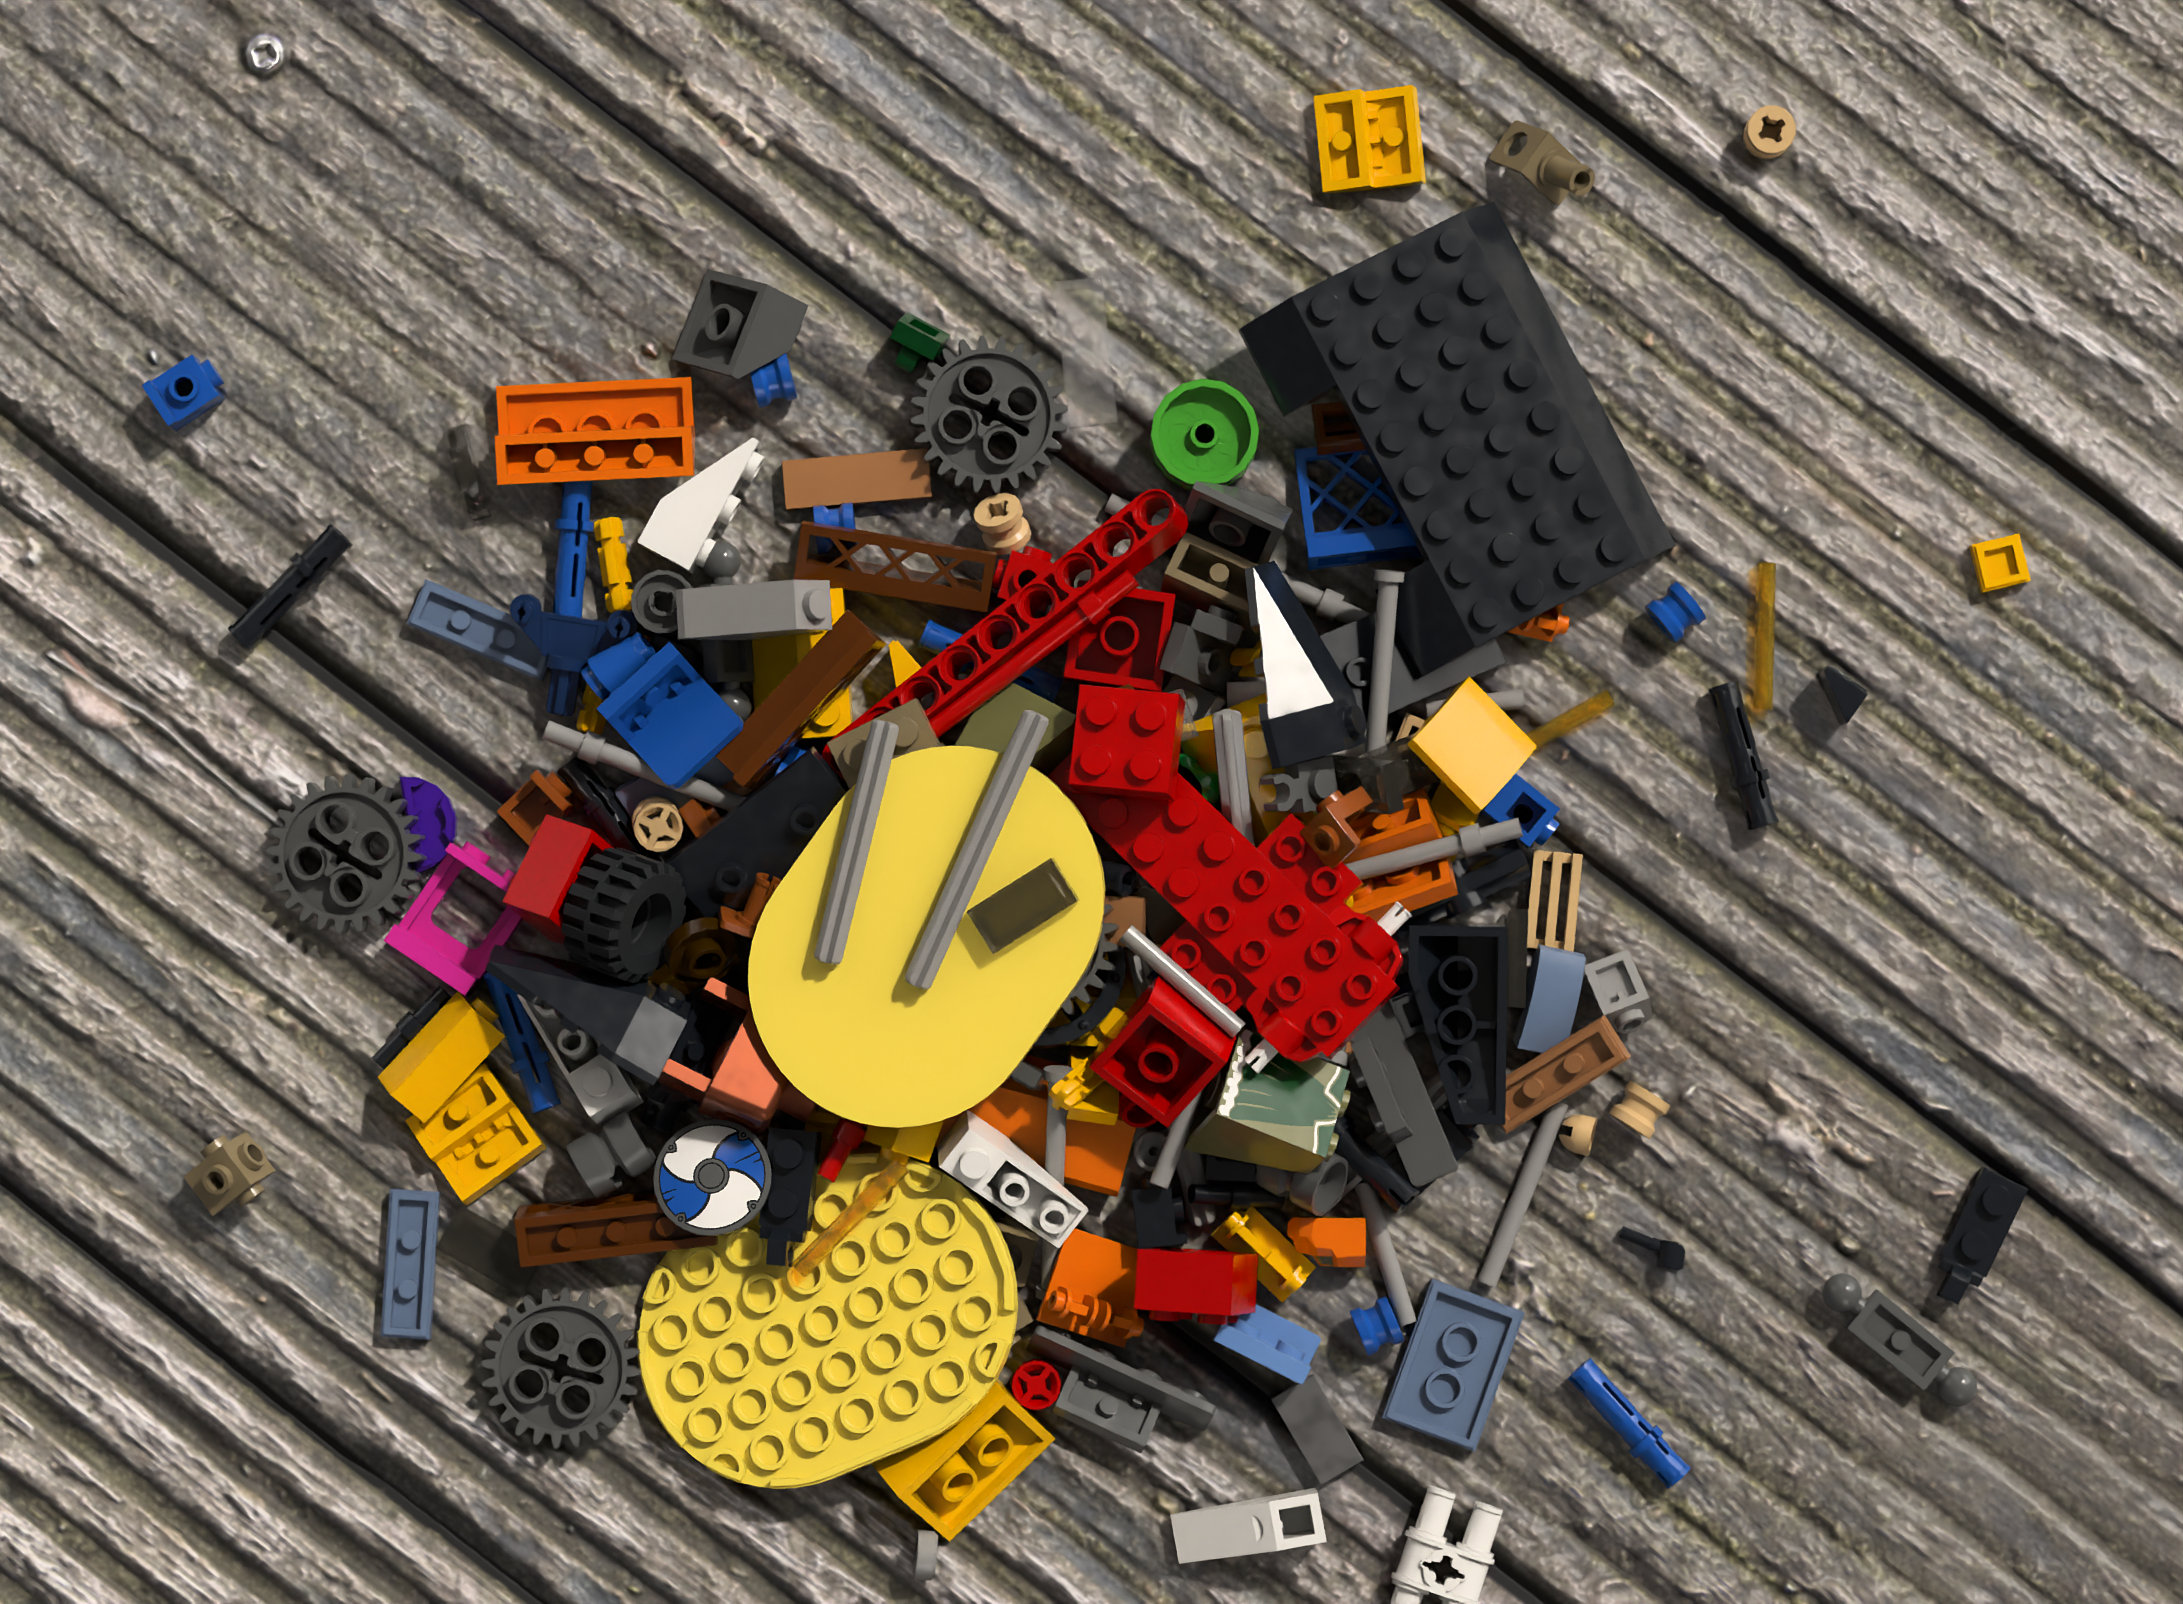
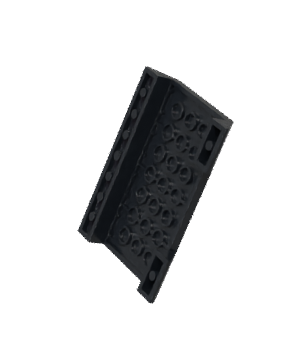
M1494 202L1462 211L1288 298L1238 330L1283 417L1325 397L1334 388L1425 560L1424 563L1404 574V582H1399L1395 629L1420 677L1445 666L1476 647L1630 568L1633 569L1676 546Z

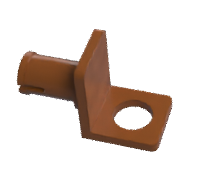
M757 873L744 911H736L724 906L720 907L718 912L720 927L753 939L762 912L782 880L773 876L770 883L767 881L769 874Z

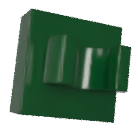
M907 312L898 320L890 336L891 339L903 345L894 365L912 373L914 368L918 367L923 356L934 360L941 353L950 334Z

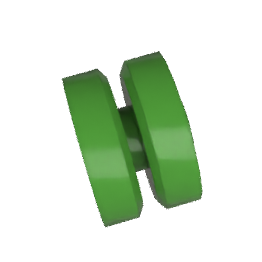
M1198 379L1182 383L1163 398L1154 413L1150 445L1155 464L1167 480L1185 491H1192L1196 481L1231 486L1244 476L1255 457L1259 427L1253 407L1240 391L1223 381ZM1204 426L1206 433L1213 430L1214 437L1211 442L1201 443L1196 439V430L1199 427Z

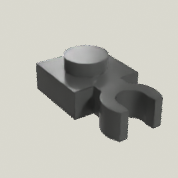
M1210 605L1207 613L1197 609L1191 624L1193 629L1237 648L1244 628L1235 624L1238 615Z
M1325 755L1285 766V774H1266L1260 778L1261 785L1273 784L1276 788L1275 800L1271 803L1263 804L1264 810L1268 812L1288 811L1289 809L1290 813L1316 810L1319 803L1337 791L1333 755Z

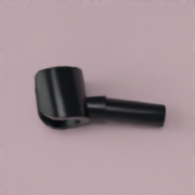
M1623 1226L1619 1235L1620 1238L1648 1250L1658 1251L1656 1267L1681 1270L1683 1268L1685 1249L1680 1243L1659 1240L1655 1237L1651 1238Z

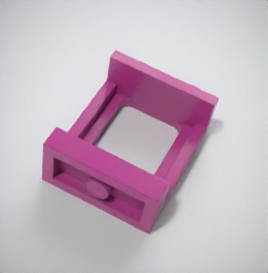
M466 841L462 848L450 842L445 849L448 853L399 925L394 924L383 941L463 995L471 996L483 979V975L488 972L485 968L495 945L505 947L523 918L507 906L482 944L475 949L467 947L433 923V912L464 868L470 867L505 892L508 891L509 883L516 874L507 868L504 874L501 875L486 864L491 856Z

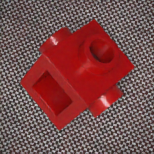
M1024 546L1022 553L1012 550L1009 561L999 559L992 581V587L1000 589L997 596L998 602L1004 603L1022 588L1018 583L1021 574L1032 572L1037 577L1053 563L1050 562L1052 554L1034 547ZM1052 600L1041 603L1035 614L1045 616L1048 605L1052 606Z

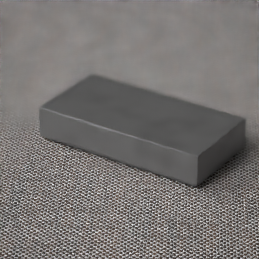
M1314 1374L1306 1377L1303 1385L1296 1383L1271 1398L1321 1485L1363 1461L1361 1454Z

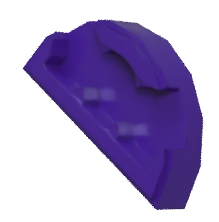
M400 777L402 796L408 802L405 814L406 816L413 815L419 818L418 822L409 829L410 833L425 835L424 841L413 846L414 852L427 856V860L414 863V870L421 873L436 867L448 853L445 849L450 842L454 843L457 838L458 817L451 799L437 785L419 777Z

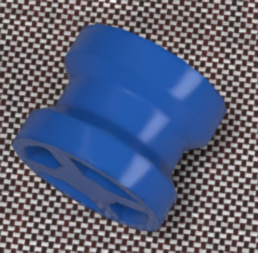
M787 353L750 372L759 408L769 406L771 401L777 398H784L787 401L797 399Z
M853 502L842 503L837 509H828L824 505L813 506L814 523L856 529ZM815 536L818 555L828 554L832 548H837L831 538ZM842 540L848 549L857 543Z
M1676 581L1667 588V595L1661 600H1652L1645 606L1653 622L1674 644L1684 637V630L1690 625H1699L1706 619L1697 602Z
M1386 1296L1377 1299L1374 1306L1366 1310L1358 1307L1349 1311L1368 1356L1377 1353L1379 1347L1390 1342L1397 1345L1404 1342L1402 1332Z

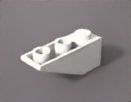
M751 438L661 498L637 543L642 548L691 574L694 573L697 565L703 568L709 553L716 543L712 538L720 523L722 522L728 526L740 506L741 499L735 496L744 479L751 483L763 464L765 457L759 454L762 448L760 441Z
M517 995L587 1114L600 1127H602L603 1123L625 1110L629 1112L644 1102L626 1071L597 1052L601 1044L598 1040L585 1031L577 1030V1032L572 1034L559 1024L561 1019L558 1018L554 1008L549 1004L537 1006L531 1004L521 995Z
M969 1110L963 1112L937 1146L939 1167L1057 1248H1060L1089 1211L1081 1201L1007 1136Z
M1316 1488L1170 1514L1179 1564L1280 1551L1327 1542Z

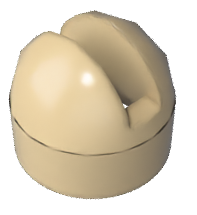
M1581 1114L1567 1117L1561 1125L1573 1127L1571 1136L1559 1134L1561 1144L1573 1153L1589 1156L1595 1136L1597 1118Z

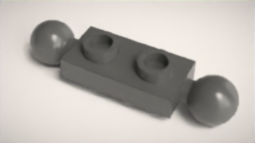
M718 541L714 544L703 566L706 574L713 578V584L701 585L698 588L735 585L733 584L732 577L738 572L741 565L740 553L735 546L724 541ZM702 640L705 681L707 684H720L721 691L718 695L745 722L751 712V702L747 694L740 690V684L755 682L752 640Z
M1844 1273L1835 1274L1825 1282L1822 1295L1826 1305L1835 1312H1850L1854 1315L1845 1328L1918 1388L1925 1391L1934 1380L1938 1383L1937 1388L1941 1399L1945 1403L1956 1407L1967 1405L1974 1399L1977 1393V1382L1973 1374L1967 1369L1961 1367L1949 1368L1946 1365L1955 1352L1883 1293L1875 1289L1867 1300L1864 1299L1859 1282L1853 1276Z

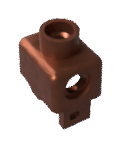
M710 977L700 996V1000L712 1004L720 1011L742 1021V1024L736 1036L728 1042L721 1044L710 1064L712 1080L668 1058L658 1082L702 1103L698 1112L714 1119L735 1122L748 1129L754 1135H759L766 1130L777 1109L806 1123L816 1103L805 1096L786 1078L769 1055L755 1024L749 995Z

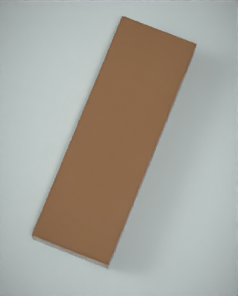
M928 448L782 461L786 510L813 509V506L824 505L826 508L838 507L842 503L853 502V505L932 498L930 464H924L922 461L928 452Z
M1605 1015L1506 1075L1505 1125H1501L1506 1134L1631 1057Z

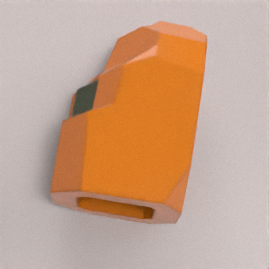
M1296 1216L1288 1221L1287 1236L1292 1239L1296 1251L1313 1256L1319 1266L1365 1267V1217Z

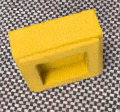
M2019 534L1969 546L1980 593L2031 581Z

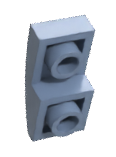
M1538 944L1523 987L1528 997L1513 1037V1042L1517 1048L1543 1053L1570 1036L1582 987L1586 961L1584 954Z

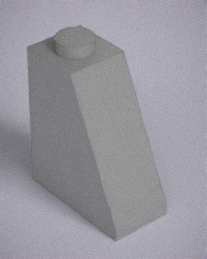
M793 579L676 590L678 639L756 640L832 630L830 580Z

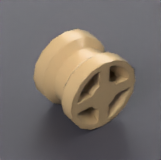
M1767 105L1759 108L1752 114L1743 130V141L1746 149L1753 156L1760 159L1771 160L1781 156L1792 144L1796 135V124L1793 116L1786 109L1777 105ZM1764 121H1766L1767 124H1772V125H1775V126L1773 127V126H1771V125H1766V124L1764 123Z
M999 493L989 496L978 504L973 514L977 527L983 532L982 538L986 549L991 552H997V555L1010 554L1012 550L1018 551L1027 544L1031 537L1028 521L1022 517L1023 509L1021 503L1013 494Z
M660 796L647 797L639 802L633 811L631 820L635 837L647 850L655 852L667 851L680 840L683 832L682 818L675 804L669 799ZM659 812H661L659 817H654L653 819H650L651 817L656 816L659 814Z
M1629 1080L1624 1088L1625 1097L1622 1102L1613 1105L1608 1114L1650 1140L1655 1133L1654 1123L1659 1116L1666 1115L1671 1106Z

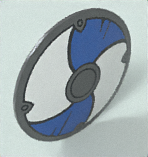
M708 1119L682 1128L667 1141L655 1164L654 1190L661 1209L677 1226L697 1235L718 1236L742 1228L760 1212L770 1191L772 1172L768 1154L762 1143L752 1132L735 1122Z

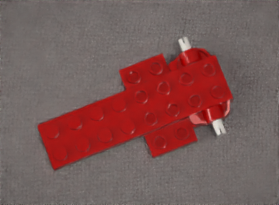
M1072 752L1048 776L1072 800L1085 821L1186 919L1160 949L1235 1014L1243 1007L1252 1014L1258 1028L1257 1031L1264 1039L1243 1059L1258 1074L1278 1052L1286 1059L1305 1064L1323 1054L1331 1060L1400 989L1394 981L1404 959L1398 947L1399 944L1391 936L1412 915L1398 901L1378 922L1369 915L1366 916L1354 912L1348 907L1345 902L1364 883L1343 862L1333 869L1325 866L1301 835L1300 831L1305 826L1292 813L1256 848L1179 773L1177 774L1175 801L1075 791L1068 784Z

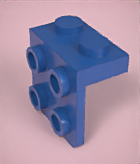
M670 642L658 653L652 655L636 673L620 687L613 690L609 697L596 708L670 789L680 788L742 731L744 726L743 721L707 684Z

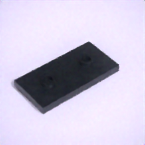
M1376 612L1320 636L1354 692L1357 706L1362 709L1365 715L1366 724L1368 719ZM1395 629L1388 714L1464 681L1468 676L1473 678L1506 663L1496 638L1476 647L1445 666L1420 677Z
M811 747L664 863L671 865L675 868V872L680 873L683 879L681 886L685 887L686 896L705 917L719 919L718 912L721 906L736 911H744L757 873L769 874L767 881L770 883L773 876L783 880L833 808L850 789L817 750Z

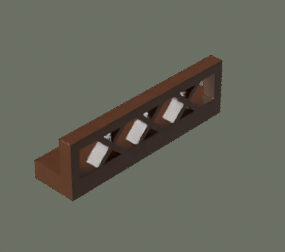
M803 521L793 579L830 580V587L988 612L992 596V581L997 552ZM811 535L831 538L842 554L838 557L808 553ZM842 540L857 543L848 549ZM866 544L876 545L882 549L890 562L886 565L857 561L853 554ZM891 548L906 551L896 556ZM915 552L924 553L930 556L939 570L934 573L906 569L901 562ZM939 556L954 559L945 565ZM964 560L985 563L982 581L954 577L950 570Z
M847 609L832 626V630L826 632L743 723L742 731L715 756L734 773L732 778L742 787L754 790L883 649L886 643L852 611Z
M655 1190L603 1196L600 1199L592 1197L522 1205L518 1207L514 1218L520 1268L718 1244V1236H703L690 1233L673 1223L661 1209L655 1195Z

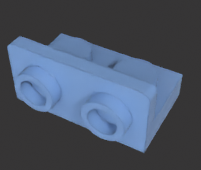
M1257 1304L1255 1313L1241 1314L1240 1319H1237V1323L1219 1324L1212 1336L1214 1341L1303 1385L1311 1369L1309 1364L1321 1342V1338L1318 1335Z

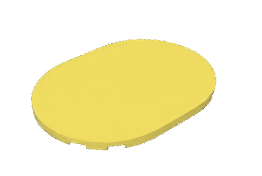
M942 746L910 752L891 760L840 964L833 965L818 961L814 957V952L856 784L833 808L767 902L758 921L749 956L748 987L754 1021L769 1055L780 1071L799 1091L824 1109L862 1124L902 1128L939 1122L976 1106L1007 1081L1086 972L1096 951L1103 926L1106 890L1101 857L1084 817L1072 800L1059 786L1032 766L1029 767L937 975L929 989L923 990L905 981V974L1001 762L1003 753L971 746Z
M877 1153L849 1155L834 1183L817 1174L811 1231H807L805 1243L795 1242L793 1267L766 1264L768 1239L759 1237L761 1227L758 1226L759 1212L742 1228L728 1234L718 1235L717 1245L667 1251L659 1265H656L643 1295L644 1303L640 1317L639 1331H637V1348L640 1349L637 1358L639 1369L642 1370L640 1376L646 1395L660 1423L679 1447L684 1448L692 1457L705 1465L707 1469L738 1483L772 1489L800 1488L838 1478L926 1442L958 1424L977 1407L998 1379L1013 1343L1018 1312L1017 1281L1008 1246L996 1222L977 1197L957 1180L931 1165L910 1158L907 1164L903 1165L881 1157Z

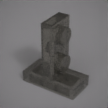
M1414 734L1357 757L1333 755L1337 790H1340L1343 796L1362 786L1374 801L1363 812L1389 815L1404 809L1402 795L1441 779L1407 745Z

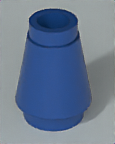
M636 632L633 636L588 658V665L581 670V674L596 695L605 701L613 690L625 683L656 652L650 642L640 632Z

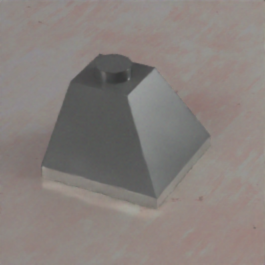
M708 269L672 360L739 379L791 351L809 305L768 284Z
M1200 481L1195 482L1184 508L1188 517L1186 532L1258 565L1270 561L1293 509L1282 505L1277 499L1269 495H1260L1250 489Z

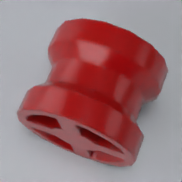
M1031 1359L1023 1362L1017 1368L1012 1379L1014 1397L1022 1406L1032 1410H1041L1049 1407L1056 1401L1061 1389V1378L1058 1370L1052 1363L1044 1359Z

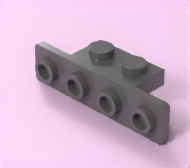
M1388 1001L1355 1034L1351 1046L1356 1058L1348 1062L1359 1088L1368 1085L1375 1103L1368 1105L1367 1109L1377 1132L1387 1131V1134L1395 1142L1412 1185L1420 1187L1457 1171L1458 1164L1399 1022Z
M1036 1326L1026 1348L1029 1353L1070 1371L1051 1413L1139 1453H1142L1160 1412L1200 1431H1205L1217 1409L1215 1405L1207 1402V1399L1199 1392L1191 1389L1180 1390L1163 1382L1162 1378L1155 1372L1144 1368L1134 1369L1119 1362L1111 1352L1101 1348L1090 1349L1073 1341L1067 1332L1058 1328Z

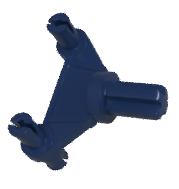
M529 593L517 596L510 605L512 618L539 648L542 655L546 657L545 666L552 668L546 709L548 713L557 716L567 717L574 715L581 670L588 665L587 659L633 636L638 629V621L634 613L627 609L614 611L608 621L542 611L539 599Z

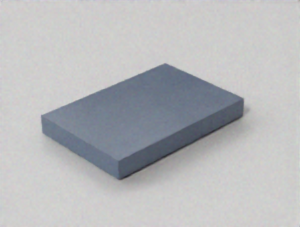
M1431 1278L1381 1417L1475 1452L1525 1312Z

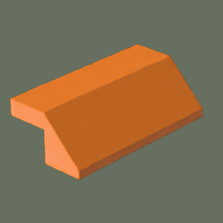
M693 377L496 386L499 435L494 436L497 485L694 476L695 414Z
M1425 788L1385 802L1384 809H1365L1349 825L1361 843L1342 862L1347 864L1443 838ZM1450 856L1361 880L1364 884L1353 894L1354 905L1351 909L1354 912L1366 916L1369 915L1378 922L1396 901L1410 912L1458 895Z
M1028 1054L1024 1058V1060L1044 1070V1067L1051 1065L1068 1066ZM1009 1077L993 1094L968 1110L1007 1136L1045 1170L1048 1085L1044 1091L1041 1090L1039 1092L1031 1090ZM963 1112L943 1121L935 1144L936 1148ZM1119 1115L1115 1126L1066 1119L1064 1183L1117 1197L1136 1127L1126 1124Z

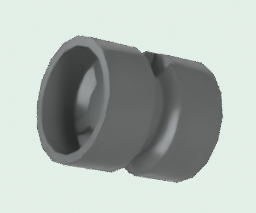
M656 570L645 575L636 584L631 596L632 611L636 620L653 635L657 634L664 638H677L676 590L693 587L680 574L670 570Z
M627 1110L603 1123L602 1133L599 1135L590 1131L566 1145L576 1168L597 1199L622 1186L624 1175L627 1174L635 1178L654 1167L657 1161L647 1139Z
M1335 1153L1328 1162L1322 1161L1309 1175L1257 1164L1256 1183L1260 1188L1278 1197L1290 1198L1294 1205L1315 1216H1323L1332 1209L1343 1193L1348 1179L1349 1165L1345 1158Z

